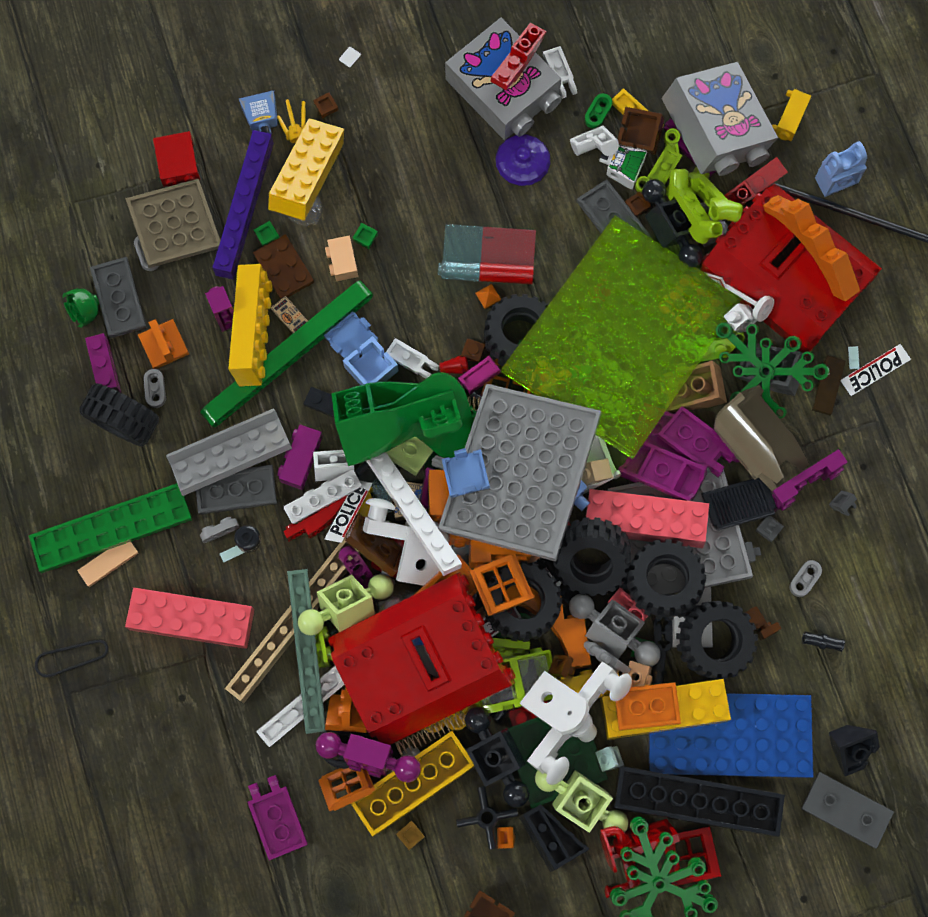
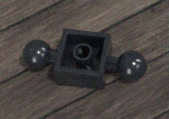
M658 179L647 181L642 188V195L647 202L656 204V206L645 217L661 246L666 248L678 244L680 247L678 254L680 263L686 268L697 267L702 262L703 252L699 246L689 243L692 235L688 230L692 224L676 199L665 201L666 187L662 181Z
M473 707L465 715V725L471 732L478 733L482 741L466 749L483 784L486 787L502 779L505 785L503 791L505 802L512 807L525 805L529 799V789L525 783L517 781L512 772L527 764L508 728L492 735L489 729L491 717L488 711L482 707ZM497 754L499 759H495L494 756Z

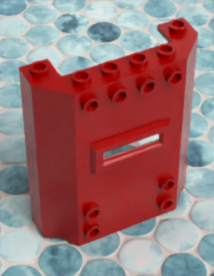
M773 184L767 187L762 194L758 193L752 200L753 204L750 207L746 206L742 210L740 220L732 222L728 226L729 231L726 234L722 233L715 241L717 243L710 254L707 253L703 257L700 271L722 277L725 284L732 286L757 302L764 296L772 297L775 302L774 307L763 322L785 340L790 336L799 337L802 342L799 351L803 354L804 352L811 351L818 344L822 336L858 295L868 287L882 268L815 215L816 223L829 229L835 248L848 254L860 291L847 301L833 296L824 274L802 243L794 249L778 268L773 266L771 262L795 237L783 223L764 210L763 205L777 195L790 201L795 200L778 185ZM729 291L731 296L738 302L750 305L754 309V305ZM796 340L791 341V345L794 347L797 346Z
M461 572L328 638L329 644L334 648L331 657L368 734L372 738L376 736L379 740L378 742L391 745L515 683L514 679L516 676L511 667L508 668L506 664L502 665L503 658L499 651H495L492 645L494 640L489 632L486 633L483 627L485 624L480 613H476L474 609L475 602L472 596L466 593L469 591L468 586L470 584L467 577L462 575ZM418 637L421 638L439 675L434 680H431L412 640Z

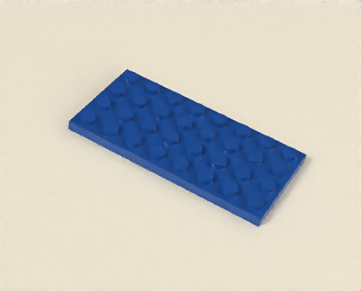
M726 694L731 717L730 721L649 734V771L669 775L813 778L811 695Z

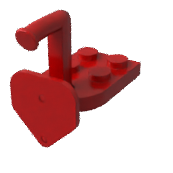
M668 819L648 824L647 836L653 852L660 841L659 836L663 832H669L673 837V843L668 847L680 842L678 833ZM616 826L601 829L600 840L606 861L613 873H616L617 868L614 859L620 857L627 881L612 887L606 885L605 896L609 898L611 891L616 887H621L626 891L640 885L639 879L631 880L628 877L626 870L629 866L635 865V862L632 860L624 861L620 855L621 849L630 847L632 851L638 854H643L644 851L639 837L632 830L624 832ZM644 826L638 827L637 830H642ZM615 835L616 838L613 840V845L610 846L607 838ZM665 837L663 841H668L669 837ZM626 852L624 856H629L630 852ZM631 871L630 875H635L637 871Z

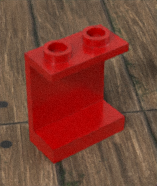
M190 131L153 138L160 180L163 187L195 179L200 180L193 149V138Z

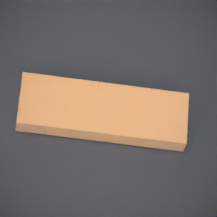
M128 542L106 550L77 571L87 586L91 587L139 554L132 542Z

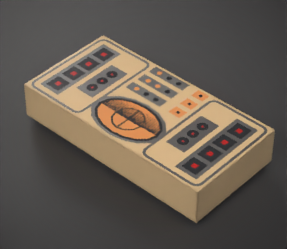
M286 296L271 307L275 315L292 333L308 322Z

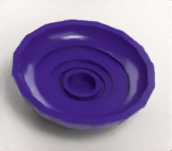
M527 134L520 137L515 135L506 139L499 146L496 154V167L500 175L509 183L518 186L532 185L540 181L547 174L550 166V153L546 145L538 138Z

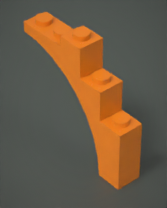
M777 195L763 205L765 212L783 223L806 247L824 274L833 296L847 301L860 291L848 254L835 248L829 229L816 223L809 203L800 199L790 201Z
M429 470L428 514L433 521L439 524L449 496V490L444 470ZM449 534V545H454V547L458 548L469 545V568L475 569L514 553L519 564L521 561H530L531 558L529 554Z
M516 585L507 589L510 600L521 596ZM530 587L534 599L518 606L536 615L541 607V598L537 591ZM561 605L560 614L550 629L559 640L565 655L574 659L571 666L575 669L588 668L591 666L590 654L584 648V643L588 641L585 636L587 633L585 619H578L572 615L564 619L563 606Z

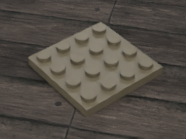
M199 179L125 198L148 268L218 249L220 238Z

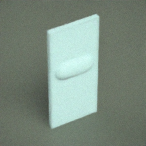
M858 346L848 347L849 368L859 369Z
M235 546L220 553L223 562H226L245 552Z

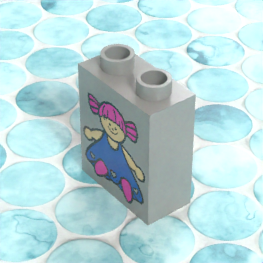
M501 17L446 61L445 73L449 84L505 141L513 133L518 137L524 135L534 124L532 118L541 110L546 114L552 112L559 105L562 97L560 96L561 78L536 52L515 83L513 82L507 91L490 82L491 76L511 52V47L520 37Z
M738 62L678 77L662 97L701 174L717 171L719 176H723L737 169L739 163L747 161L750 167H754L769 158L770 155L767 150L777 140L778 136Z

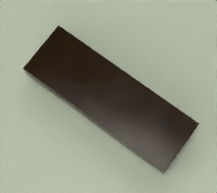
M826 356L824 364L829 367L830 373L827 378L819 381L812 411L831 416L845 360ZM823 368V370H822L821 375H824V374H825V369H824V368Z

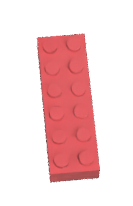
M589 489L588 501L590 504L587 506L586 518L589 517V520H594L596 517L601 518L600 520L604 522L605 520L611 521L613 526L617 525L621 528V533L624 532L628 539L647 542L660 540L661 543L665 542V539H671V543L676 544L678 540L683 542L682 546L689 545L695 548H703L705 545L709 503Z
M133 588L125 627L131 631L247 649L254 608L235 603Z

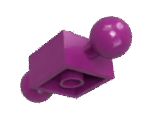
M325 732L316 740V751L321 757L331 759L341 755L349 769L361 772V769L367 770L369 775L380 778L381 775L386 776L388 770L395 772L396 777L400 781L407 783L416 780L421 772L420 763L413 756H402L399 759L392 758L394 752L391 745L354 734L350 735L348 744H344L341 742L340 737L333 732Z

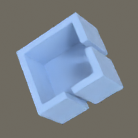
M373 336L359 347L362 355L361 358L359 352L355 350L343 360L345 369L360 385L372 382H386L398 372V364L387 352L384 353V348Z

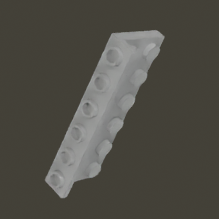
M271 409L169 453L166 457L171 465L180 492L184 496L290 450L292 447L275 409Z

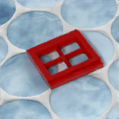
M710 827L678 833L680 840L685 839L689 854L680 856L679 861L705 856L708 872L701 876L690 875L672 882V884L678 886L721 877ZM700 836L704 852L693 854L689 838ZM675 843L671 847H666L665 856L670 850L676 851ZM672 855L669 860H674L676 856ZM679 862L672 866L669 873L680 870Z

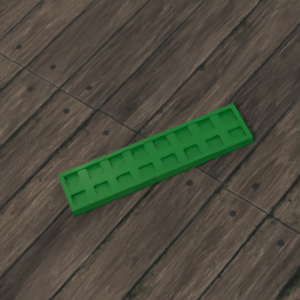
M176 483L31 534L29 539L39 572L44 573L191 521L192 517L185 496H182Z

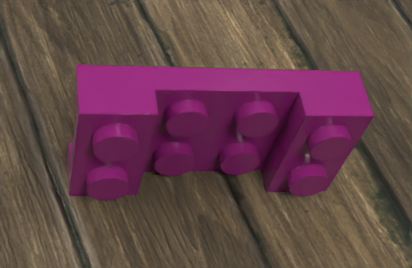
M637 437L633 441L631 452L625 463L618 469L621 472V477L634 483H643L672 496V499L686 501L694 500L707 475V467Z
M839 449L774 489L772 496L777 507L774 511L776 512L780 508L784 511L796 501L795 497L798 495V492L808 484L807 482L812 484L820 477L823 481L828 478L833 480L845 470L844 466L848 463Z

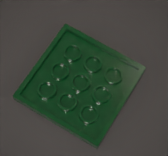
M538 717L508 728L527 764L518 769L517 772L521 782L525 783L529 789L528 801L531 808L553 801L559 794L555 790L551 792L541 790L535 782L537 769L527 762L552 728ZM572 736L557 751L556 760L561 757H566L569 760V770L563 779L564 782L567 783L575 770L595 784L608 779L606 772L601 770L595 753L597 749L593 740L583 742L578 737Z

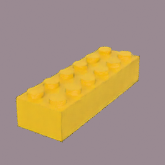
M308 119L269 192L268 210L305 221L343 146V128Z
M261 264L238 265L228 369L239 386L262 385V378H265V368L263 365L267 359L265 343H268L266 329L270 324L268 309L271 308L269 293L272 292L271 280L269 281L267 272L263 270Z
M724 679L676 686L681 724L619 731L615 701H612L610 696L602 697L600 700L607 740L730 721L731 717Z
M453 731L415 756L421 766L420 775L416 780L408 783L402 782L393 771L374 784L375 791L372 794L351 803L372 837H375L475 767Z

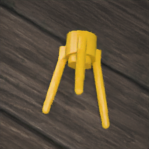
M287 99L286 105L291 125L288 127L289 130H287L279 115L277 119L286 135V139L290 140L291 143H296L305 126V101H302L300 127L299 124H295L290 102Z

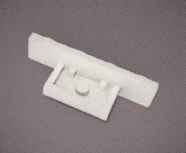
M350 470L334 480L321 484V487L315 490L307 491L304 493V496L285 505L284 510L291 523L295 524L356 491L362 485L354 470Z

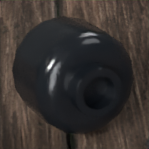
M245 525L236 531L234 541L241 551L251 553L260 547L261 536L255 527Z

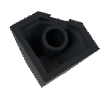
M846 725L829 732L831 747L844 776L863 770L868 764L867 759L871 753H876L880 748L878 734L873 729Z

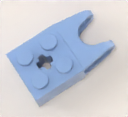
M860 141L852 144L843 152L837 153L834 151L822 161L815 179L824 197L859 183L867 169L865 166L867 153Z

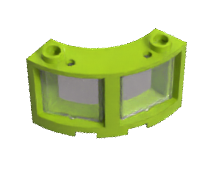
M542 647L531 649L530 654L503 659L502 665L506 664L508 668L511 667L516 676L514 679L515 683L477 702L476 707H482L488 713L511 709L514 706L515 708L520 707V702L544 671L548 673L553 661L551 651H542ZM547 695L544 701L551 700L553 695Z

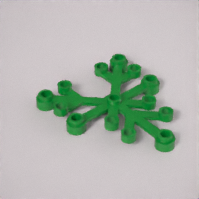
M723 322L716 327V334L720 338H727L742 353L731 354L728 351L722 352L719 356L722 363L750 361L755 366L744 367L738 365L733 368V374L736 377L743 375L756 376L741 391L732 393L730 401L740 392L757 386L762 382V389L764 390L762 398L778 418L781 419L787 415V410L785 407L779 406L770 397V380L775 375H792L801 384L804 391H810L815 386L814 381L807 379L804 375H813L818 380H823L829 376L830 369L826 364L821 363L815 367H804L814 360V354L811 351L804 352L801 359L793 367H777L790 352H795L801 348L802 342L797 336L788 337L784 342L785 347L771 361L770 348L773 345V341L768 337L763 338L760 341V347L762 348L761 361L756 356V334L759 332V327L756 324H750L746 328L748 347L733 333V328L729 323ZM724 326L728 328L727 334L722 330ZM751 326L755 327V333L750 332ZM764 340L769 341L768 347L763 345ZM792 340H796V347L791 346ZM724 354L729 356L727 361L723 359ZM806 354L811 355L810 361L805 359ZM738 367L742 369L741 375L736 372ZM764 368L770 370L768 375L764 374ZM820 368L825 369L824 375L819 373ZM805 382L811 383L810 389L805 387ZM778 409L783 410V416L778 415Z
M643 817L632 819L630 828L639 837L645 856L632 851L630 847L622 848L620 855L624 861L632 860L648 867L651 874L639 870L635 865L629 866L626 870L628 877L631 880L639 879L646 883L626 891L621 887H616L611 891L610 899L614 905L623 906L627 903L628 899L646 892L649 893L641 906L630 910H623L620 912L619 917H624L625 915H630L629 917H653L650 909L658 893L664 891L681 897L686 917L698 916V912L692 905V902L700 905L706 913L716 911L718 902L713 895L708 894L711 891V885L707 880H700L698 884L685 889L672 884V882L690 875H703L706 871V865L702 859L694 857L689 860L688 867L668 874L672 866L676 865L680 859L676 851L670 850L666 853V859L659 871L657 864L666 847L672 845L673 837L669 832L661 833L659 836L660 841L653 852L647 836L648 823ZM643 825V829L638 831L637 828ZM665 837H669L668 841H663ZM626 852H630L629 856H624ZM672 855L676 856L674 860H669ZM701 866L698 871H695L696 867ZM631 871H637L635 875H630ZM662 881L661 885L656 886L657 882ZM703 885H707L706 889H701ZM623 896L622 900L617 901L618 897ZM709 903H713L711 907L707 908ZM689 911H694L692 915H688Z

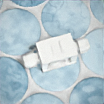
M736 304L724 315V318L734 331L746 332L748 325L757 322L753 318V309L747 304Z

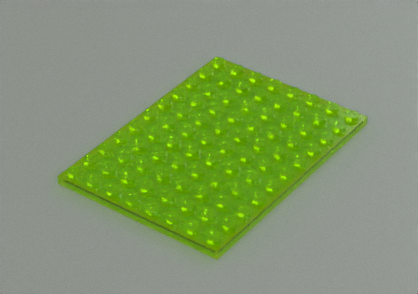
M615 215L504 364L500 372L536 396L600 410L601 417L595 435L633 459L718 336L716 334V327L720 323L727 322L724 315L736 304H739L742 298L723 288L698 268L688 267L683 261L680 262L678 255L667 248H663L661 244Z

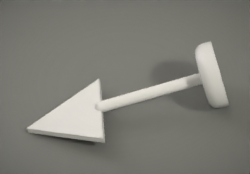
M701 272L705 278L729 297L731 295L729 291L754 305L753 318L758 322L765 320L771 313L775 303L772 297L764 296L757 302L732 286L725 284L722 277Z

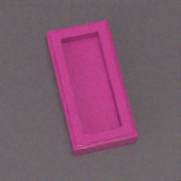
M488 356L458 379L468 393L472 394L501 373V370L492 358Z

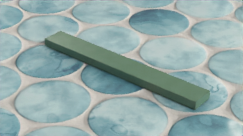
M308 570L287 571L305 733L325 732V717L315 635H306L298 627L300 614L305 610L312 609Z

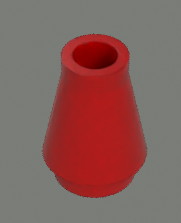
M460 355L439 363L440 372L464 374V372L469 371L466 356L461 357Z

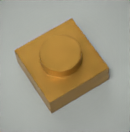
M412 821L396 834L408 850L425 837Z

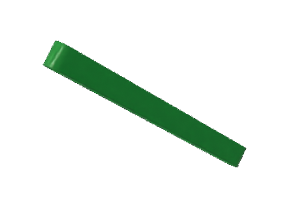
M361 280L355 282L267 355L263 365L265 368V378H262V385L239 386L235 381L204 406L200 414L213 428L219 426L325 338L324 335L352 311L356 313L367 304L374 294Z

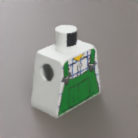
M619 146L617 152L611 156H605L602 153L599 162L609 165L606 174L608 177L633 190L647 151Z

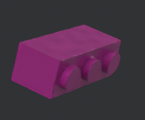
M213 287L205 295L221 331L224 332L232 328L234 310L224 287Z
M104 333L85 338L95 382L121 393L109 340Z
M299 425L298 430H294L291 438L293 440L292 449L285 452L284 458H286L284 465L280 466L277 474L281 483L303 490L314 462L313 452H318L323 439L321 431Z

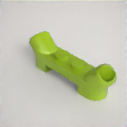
M697 167L693 172H690L689 186L694 194H697L709 207V217L713 221L728 220L738 222L742 215V204L728 200L710 182L709 173L701 174Z
M672 169L670 171V183L666 187V195L670 201L677 200L692 226L688 231L694 240L698 243L706 244L710 238L720 237L723 226L720 221H712L690 188L689 171L687 169Z

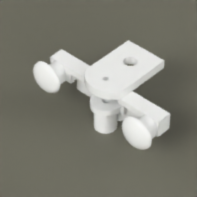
M379 498L368 499L366 504H369L370 508L368 517H365L363 531L368 534L405 540L396 580L424 586L440 570L407 521L405 525L386 521L388 509L395 510V506L391 502ZM433 521L438 528L439 524ZM441 532L449 544V534ZM419 559L425 560V566L422 569L416 568V562Z
M601 662L579 693L546 671L535 682L520 702V705L552 728L527 762L542 774H547L546 781L548 784L555 785L561 782L568 773L569 760L566 757H561L558 760L555 759L558 755L557 751L567 739L573 736L578 737L583 742H590L596 737L597 729L593 724L589 710L600 694H604L608 690L610 691V699L612 701L623 699L631 688V676L625 673L619 677L613 668ZM547 695H553L549 703H544Z

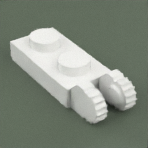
M561 46L544 51L543 57L545 62L561 78L560 96L562 99L567 97L563 86L565 83H568L573 95L577 94V88L573 81L574 77Z
M394 339L386 351L396 363L417 375H421L425 379L432 374L422 369L424 364L435 371L440 369L439 365L429 360L427 356L398 339Z

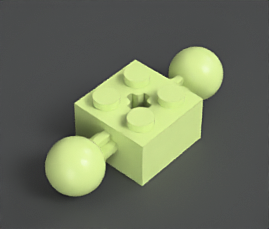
M378 574L370 579L368 588L364 589L354 576L350 575L318 591L317 596L321 611L308 609L302 612L298 618V627L306 635H316L322 630L324 622L330 620L341 632L375 615L372 597L378 600L390 597L394 589L393 582L387 575Z
M537 770L535 775L537 786L546 792L555 790L559 793L552 803L557 812L589 833L598 820L602 821L603 829L616 826L624 832L627 831L629 825L627 816L620 810H606L613 799L606 790L576 770L567 783L562 780L555 785L548 784L546 781L547 774H542ZM583 798L586 800L584 803H579V801Z

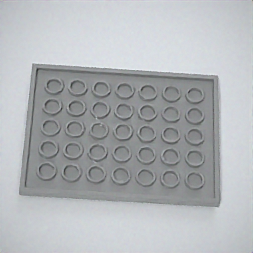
M486 384L465 448L467 454L481 449L490 488L452 498L449 494L438 526L440 532L556 561L600 421L601 411Z

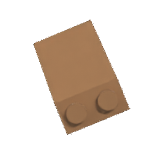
M714 361L658 376L664 411L671 413L677 412L681 406L687 410H694L727 403L721 368Z

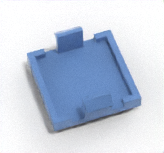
M353 311L324 335L331 344L330 346L344 359L355 350L359 352L360 356L359 347L372 336L378 341L377 336L369 330L371 326L364 317L359 319Z
M466 448L454 451L455 457L442 459L451 498L490 488L481 449L467 454Z

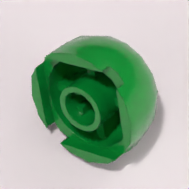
M75 288L62 295L67 300L64 303V307L73 322L78 321V327L82 328L90 324L97 317L99 300L95 294L92 295L86 289Z

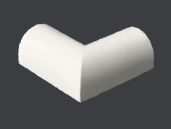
M604 126L570 139L572 149L577 156L595 148H598L605 156H611L619 148L618 139Z

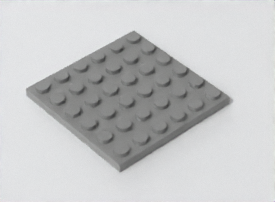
M707 468V475L693 500L694 502L704 503L701 493L728 486L724 469L723 473L717 478ZM640 482L608 488L607 490L672 499V496ZM708 515L704 547H691L693 548L692 553L694 555L698 553L701 558L700 563H703L705 566V588L752 578L753 574L739 525L718 531L717 526H712ZM628 539L631 545V561L638 550L641 551L644 545L648 543L652 545L653 542ZM659 564L652 567L648 572V584L655 592L661 595L678 594L685 586L683 573L673 565Z

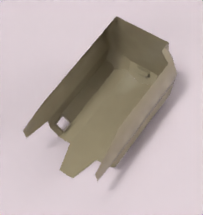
M760 385L740 392L719 411L715 417L714 431L754 480L760 478L773 492L777 488L775 483L777 484L784 477L779 466L785 460L801 471L809 463L793 434L760 396L764 390Z

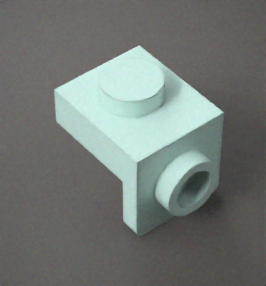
M609 746L595 752L602 772L624 766L617 746Z

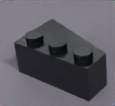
M541 804L519 817L550 872L589 850L586 845L581 843L571 831L569 832Z

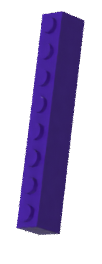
M256 130L252 132L213 264L216 276L232 280L235 278L274 144L272 135Z

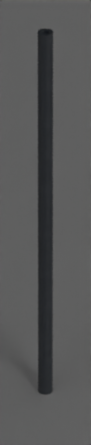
M775 182L770 185H778L792 197L928 243L927 234Z

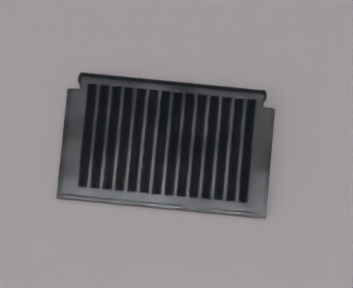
M753 478L701 493L704 503H709L708 515L712 526H717L718 531L775 515L774 509L777 508L771 490L760 478L755 480Z

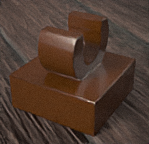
M555 655L548 673L554 677L566 678L567 675L573 676L576 670L571 666L574 659L566 655Z

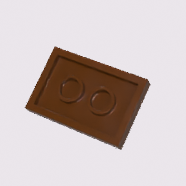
M286 234L253 252L257 262L267 272L269 281L271 280L272 286L280 300L285 296L288 298L314 283L313 278Z
M359 513L354 518L345 541L392 577L398 571L403 547L390 537L364 532L365 517Z

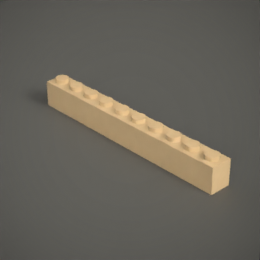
M347 535L309 581L311 604L314 610H318L320 607L317 592L340 581L347 573V569L338 557L342 548L350 546L345 541ZM291 605L226 686L225 689L242 703L248 699L295 639Z

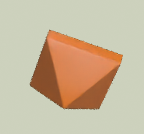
M492 284L475 293L485 309L501 300Z
M497 827V847L514 848L516 837L513 827Z

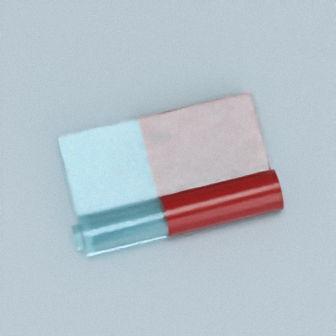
M445 224L442 263H438V275H441V279L532 285L536 230Z

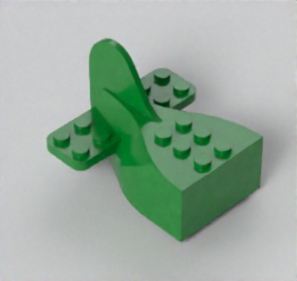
M434 373L419 384L372 382L331 393L335 425L348 466L377 457L413 437L420 439L440 457L453 458L455 457L454 451L465 448L474 422L464 388L455 377L447 373Z

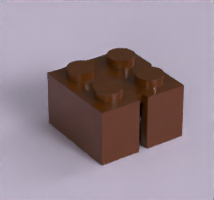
M625 107L621 123L624 128L620 127L618 135L619 146L647 151L648 154L656 155L665 119L661 113Z
M479 890L470 905L472 911L467 910L463 917H513L515 912L501 903H498L497 906L494 905L496 900Z

